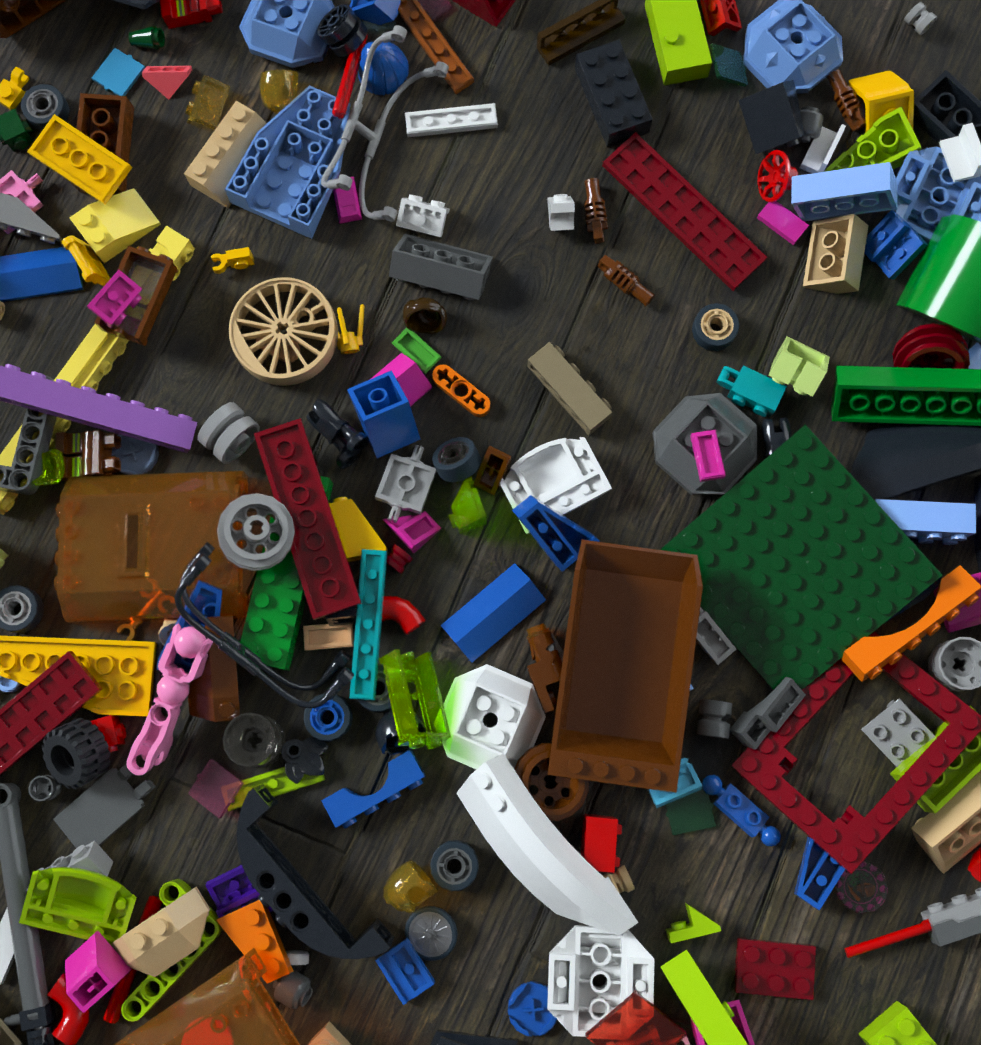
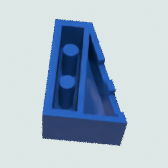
M532 495L512 510L552 562L562 572L577 560L582 540L600 541L592 533Z
M808 836L794 894L816 910H820L845 869Z

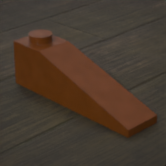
M233 615L207 617L221 630L227 631L234 637ZM205 625V628L207 630H209L211 633L220 638L219 635H217L214 631H212L209 627ZM213 642L207 653L208 658L202 676L189 682V715L213 722L240 720L236 662L221 651L218 645Z

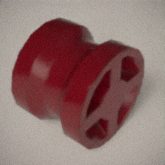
M396 544L392 546V552L387 555V564L400 574L403 573L404 566L413 560L409 554Z

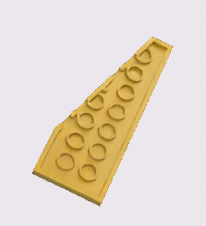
M0 636V676L28 686L68 651H73L103 688L82 706L83 708L101 715L147 716L152 705L157 642Z

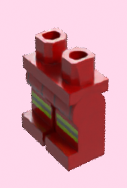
M160 0L162 18L168 29L197 24L203 21L212 22V15L223 12L221 0Z

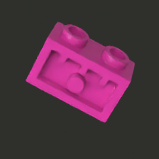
M118 270L87 305V308L105 321L111 329L114 324L119 326L127 317L125 311L130 306L134 309L142 300L140 296L142 288L122 271Z

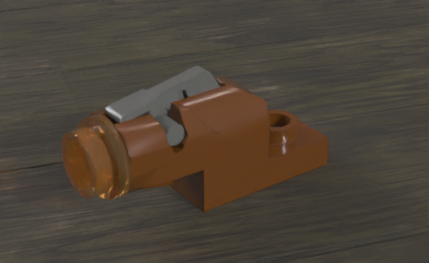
M545 623L526 630L528 633L526 638L530 644L532 660L536 661V663L527 666V670L545 714L553 711V705L557 704L552 690L547 691L546 686L560 681L564 652L555 636L550 633V629L546 628Z

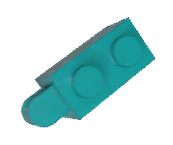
M724 366L716 381L720 386L730 390L727 397L731 398L734 404L748 406L753 409L754 413L763 417H771L787 387L745 366L740 371ZM729 376L735 379L734 383L728 381Z

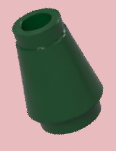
M151 26L130 32L129 42L131 46L158 50L160 47H164L165 36L161 28Z

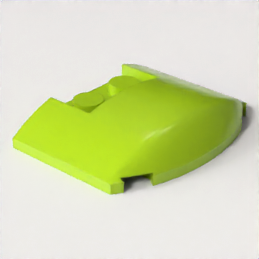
M73 867L37 870L32 873L19 923L86 940L96 931H99L108 943L113 946L112 943L126 934L137 897L131 894L119 882L94 871Z

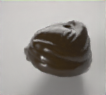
M422 297L410 300L404 305L403 321L405 326L411 331L435 334L444 330L447 323V313L438 301Z

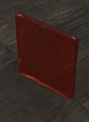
M635 990L587 1031L585 1036L595 1045H676L687 1034L685 1030Z

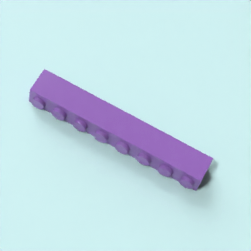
M6 364L5 367L0 366V401L184 453H188L191 448L197 422L192 421L193 418L183 414H178V417L170 415L168 410L155 407L154 410L144 407L145 404L139 401L131 400L130 403L121 401V397L110 393H106L105 396L97 394L95 389L81 386V389L71 386V383L66 380L56 379V382L48 380L44 374L38 372L27 374L21 372V369L14 365Z

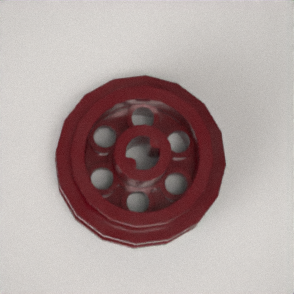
M941 324L920 325L910 330L896 343L892 353L894 367L968 369L970 365L968 345L963 335L950 326Z

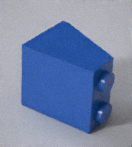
M392 370L347 389L376 458L420 440L409 401Z

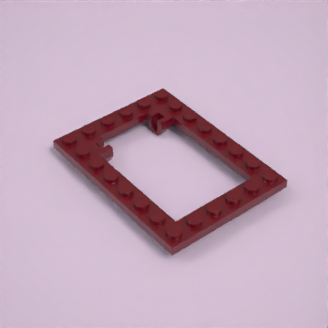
M874 631L868 637H879L880 635ZM904 654L893 665L888 663L882 667V672L947 723L948 726L865 817L849 805L841 818L838 817L833 823L782 778L794 768L798 761L785 747L854 674L842 661V658L802 690L806 696L777 733L770 731L756 750L747 748L731 765L737 773L850 875L981 732V715Z

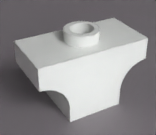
M556 194L554 197H548L550 230H573L575 207L571 196Z

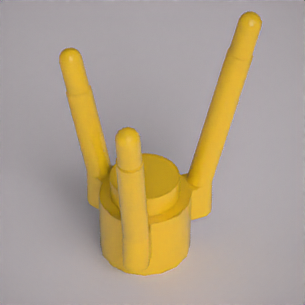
M363 304L360 305L357 336H355L354 332H347L342 309L340 307L337 308L342 332L339 334L338 331L337 346L341 354L359 352V346L363 345L362 333L365 309Z

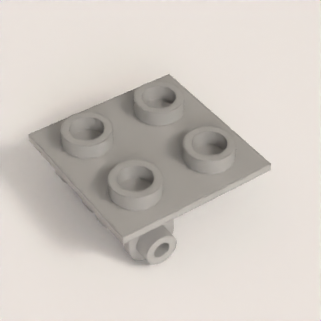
M900 698L889 702L883 712L861 729L896 767L935 737L929 728Z

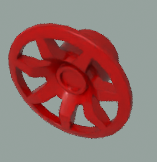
M781 150L769 152L758 170L757 182L761 198L767 202H775L783 196L786 190H792V177L798 176L797 169L790 165L788 156ZM779 155L783 158L781 164L779 163ZM772 156H773L772 163H773L774 167L768 162V160H769ZM764 168L769 172V175L762 176ZM769 182V184L764 188L763 191L761 186L762 183ZM772 190L773 197H767Z

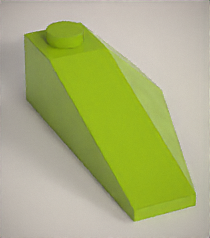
M902 107L875 121L873 126L864 135H861L824 172L886 162L891 163L892 169L902 166L910 151L921 150V145Z

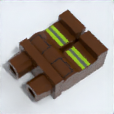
M101 430L69 434L65 432L56 433L55 454L60 456L55 457L54 478L65 482H76L112 477V473L121 470L120 458L112 457V449H120L122 438Z

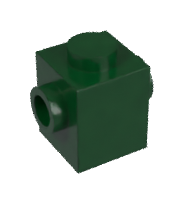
M15 109L0 115V141L3 145L7 144L14 152L24 149L34 142L30 135L33 130L27 119L23 120Z

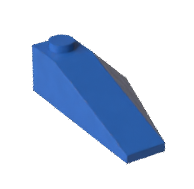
M199 580L189 597L190 600L204 616H220L222 589ZM185 605L184 609L187 611V613L199 624L205 627V624L191 612L187 605ZM181 615L175 624L179 623L181 628L191 626ZM171 631V633H170V635H169V637H168V639H167V641H166V643H165V645H164V647H163V649H162V651H161V653H160V656H159V658H158V663H159V661H160V659H161V656H162V654H163V652H164V649H165V647H166V644L170 642L171 635H172V631ZM176 653L174 664L189 673L195 658H184Z

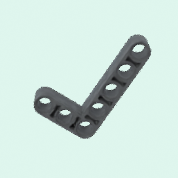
M45 375L46 379L54 381L51 377ZM26 408L12 466L0 465V474H4L3 479L0 481L1 491L31 495L38 490L57 417L45 413L38 417V411ZM40 431L38 438L32 440L33 434ZM33 454V460L30 463H26L27 457ZM27 477L28 480L26 485L21 487L20 483L22 479Z

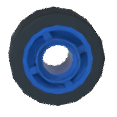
M325 694L316 696L310 702L321 699ZM335 695L333 699H329L324 705L317 708H306L304 712L305 727L318 740L333 741L340 739L348 732L352 725L353 714L351 707L345 699L338 695ZM330 710L334 713V721L327 725L323 722L322 717L324 712Z

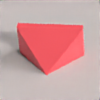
M147 66L142 72V77L169 100L189 76L192 66Z

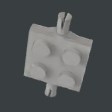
M415 445L411 457H400L394 454L390 456L375 495V500L387 503L392 507L387 518L391 522L393 519V522L397 523L401 510H408L420 515L422 513L437 472L436 468L425 465L420 461L424 451L422 446L419 448V445Z

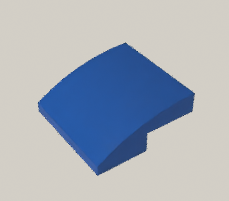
M891 210L867 235L864 253L872 262L878 264L889 279L894 280L928 244L902 217Z

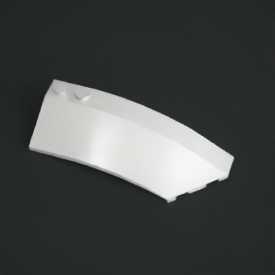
M504 754L486 761L468 777L456 794L498 857L536 898L558 915L620 936L638 923L609 877L604 878L591 866L547 818Z

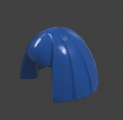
M373 42L365 44L361 51L358 69L360 83L367 54ZM382 42L376 48L366 85L368 92L375 93V95L392 94L407 79L409 73L408 60L398 46L391 42Z

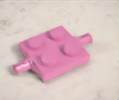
M12 170L0 179V193L19 198L34 213L44 206L33 191L37 185L43 182L37 173L27 182L20 179ZM7 227V230L4 231L9 235L15 229Z

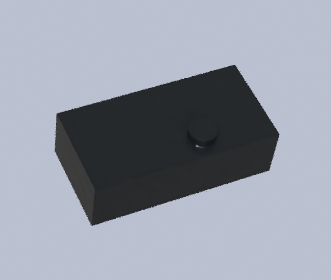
M945 70L914 99L913 120L938 144L940 140L959 136L963 125L973 123L981 143V102Z

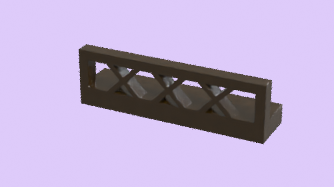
M598 0L539 32L537 49L549 66L624 25L626 19L617 7L618 0Z

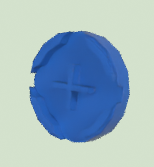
M533 981L523 983L513 991L509 998L508 1014L510 1022L518 1032L525 1036L544 1035L554 1027L557 1018L547 1009L548 986L541 982Z

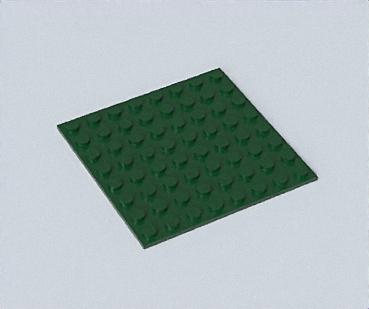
M806 424L660 549L698 555L703 584L700 606L709 614L773 690L785 677L792 678L803 690L841 659L846 649L861 638L868 637L943 576Z

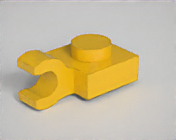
M17 66L12 70L10 81L3 79L0 83V104L9 110L15 109L25 94L22 87L29 80V77L24 74L25 72Z
M249 247L228 250L226 254L211 255L213 262H221L219 266L212 267L216 274L225 272L229 266L236 269H245L249 265H255L254 257Z

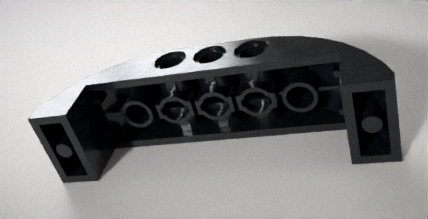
M264 784L252 788L243 802L238 818V853L249 881L260 894L258 896L259 900L265 907L273 909L277 914L275 918L278 923L284 928L288 927L299 940L310 948L332 957L362 959L377 956L390 949L395 937L379 918L356 939L259 827L257 822L279 802L271 795ZM268 873L273 875L274 881L269 879ZM284 893L290 895L292 901L286 899ZM301 913L307 915L309 920L303 919Z

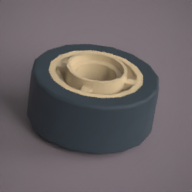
M718 303L707 305L699 311L693 322V337L698 345L706 350H724L731 345L737 336L739 321L735 312L728 306ZM717 324L721 330L714 331L710 325Z

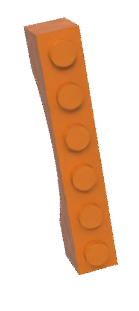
M961 565L941 579L934 604L917 623L892 635L861 638L844 651L842 661L861 682L867 678L873 680L883 671L881 668L886 664L893 665L902 657L901 653L906 649L910 651L915 649L922 642L921 638L926 634L929 636L935 634L941 628L940 624L946 619L949 622L955 619L960 614L959 610L965 605L971 607L980 598L978 594L981 590V585Z

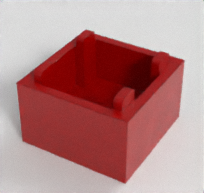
M583 814L581 856L599 872L614 873L615 867L620 866V858L616 855L617 834H622V825L618 824L617 818L614 816Z

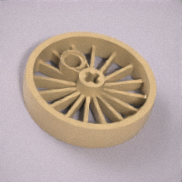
M274 278L255 285L239 299L230 317L229 339L236 358L251 375L269 384L288 386L305 382L316 376L326 367L337 346L338 325L329 301L317 288L295 278ZM280 292H290L283 317ZM296 292L305 294L291 313ZM275 294L279 318L276 317L265 297ZM313 298L319 304L311 308V310L305 308L310 299ZM262 300L275 321L253 308V306ZM325 309L328 318L316 320L314 315ZM250 311L269 324L244 319ZM301 317H310L308 322L299 323ZM242 325L264 329L263 331L247 334L241 333ZM329 325L328 335L311 333L316 327ZM285 329L287 333L283 335L281 331ZM297 336L326 341V344L320 352ZM264 337L250 347L246 343V340ZM293 341H296L318 357L310 364H307ZM267 345L260 356L256 358L253 353ZM283 345L287 373L275 374ZM288 345H291L304 368L292 372ZM275 347L268 372L261 364Z

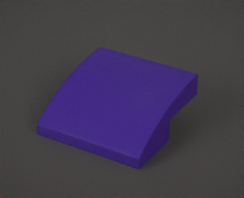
M242 865L206 882V888L217 907L216 913L219 918L259 900L258 896L260 894L249 881Z

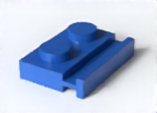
M408 938L375 960L403 1005L436 982Z

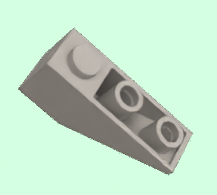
M0 193V229L7 230V227L17 229L16 233L23 236L31 237V234L41 236L40 240L55 244V240L62 242V237L19 198Z
M93 841L86 846L81 845L77 847L72 854L66 857H59L52 865L45 869L73 867L108 876L113 861Z

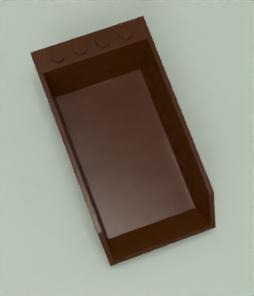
M589 540L581 541L573 578L548 775L677 793L703 590L698 555Z

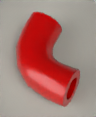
M384 596L382 622L385 620L397 622L406 635L426 622L420 611L410 601L397 596Z
M63 972L47 995L58 1002L63 1010V1017L52 1032V1035L66 1045H76L89 1021L90 1008L83 1013L66 994V975Z

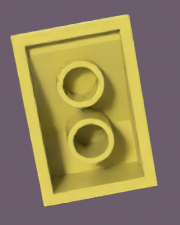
M134 188L113 195L106 205L100 201L91 203L70 217L71 221L104 264L161 225Z

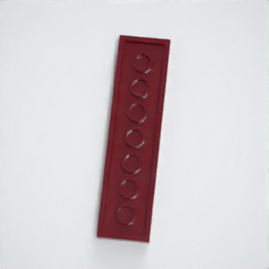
M301 418L254 433L273 496L285 505L293 519L295 533L291 552L313 620L362 604Z

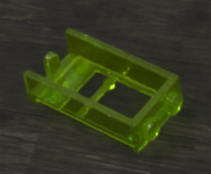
M396 649L379 658V661L384 666L383 671L386 675V685L398 739L400 740L398 746H409L410 749L427 746L428 749L442 746V741L451 738L431 652H426L413 659V652L401 655L400 650ZM407 682H414L417 692L410 694ZM411 698L414 701L419 699L424 725L427 730L426 733L418 732Z

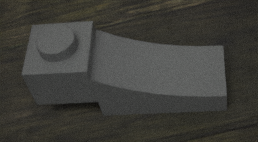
M785 677L763 701L748 712L744 711L730 728V731L743 746L756 750L770 731L777 733L806 694L792 678Z

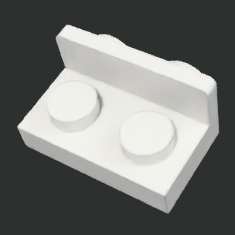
M409 194V198L401 199L396 226L442 237L446 216L450 210L444 207L445 203L431 200V204L422 202L423 197Z

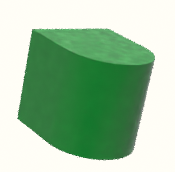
M953 214L941 218L896 305L934 323L950 326L959 331L963 336L978 343H981V222Z

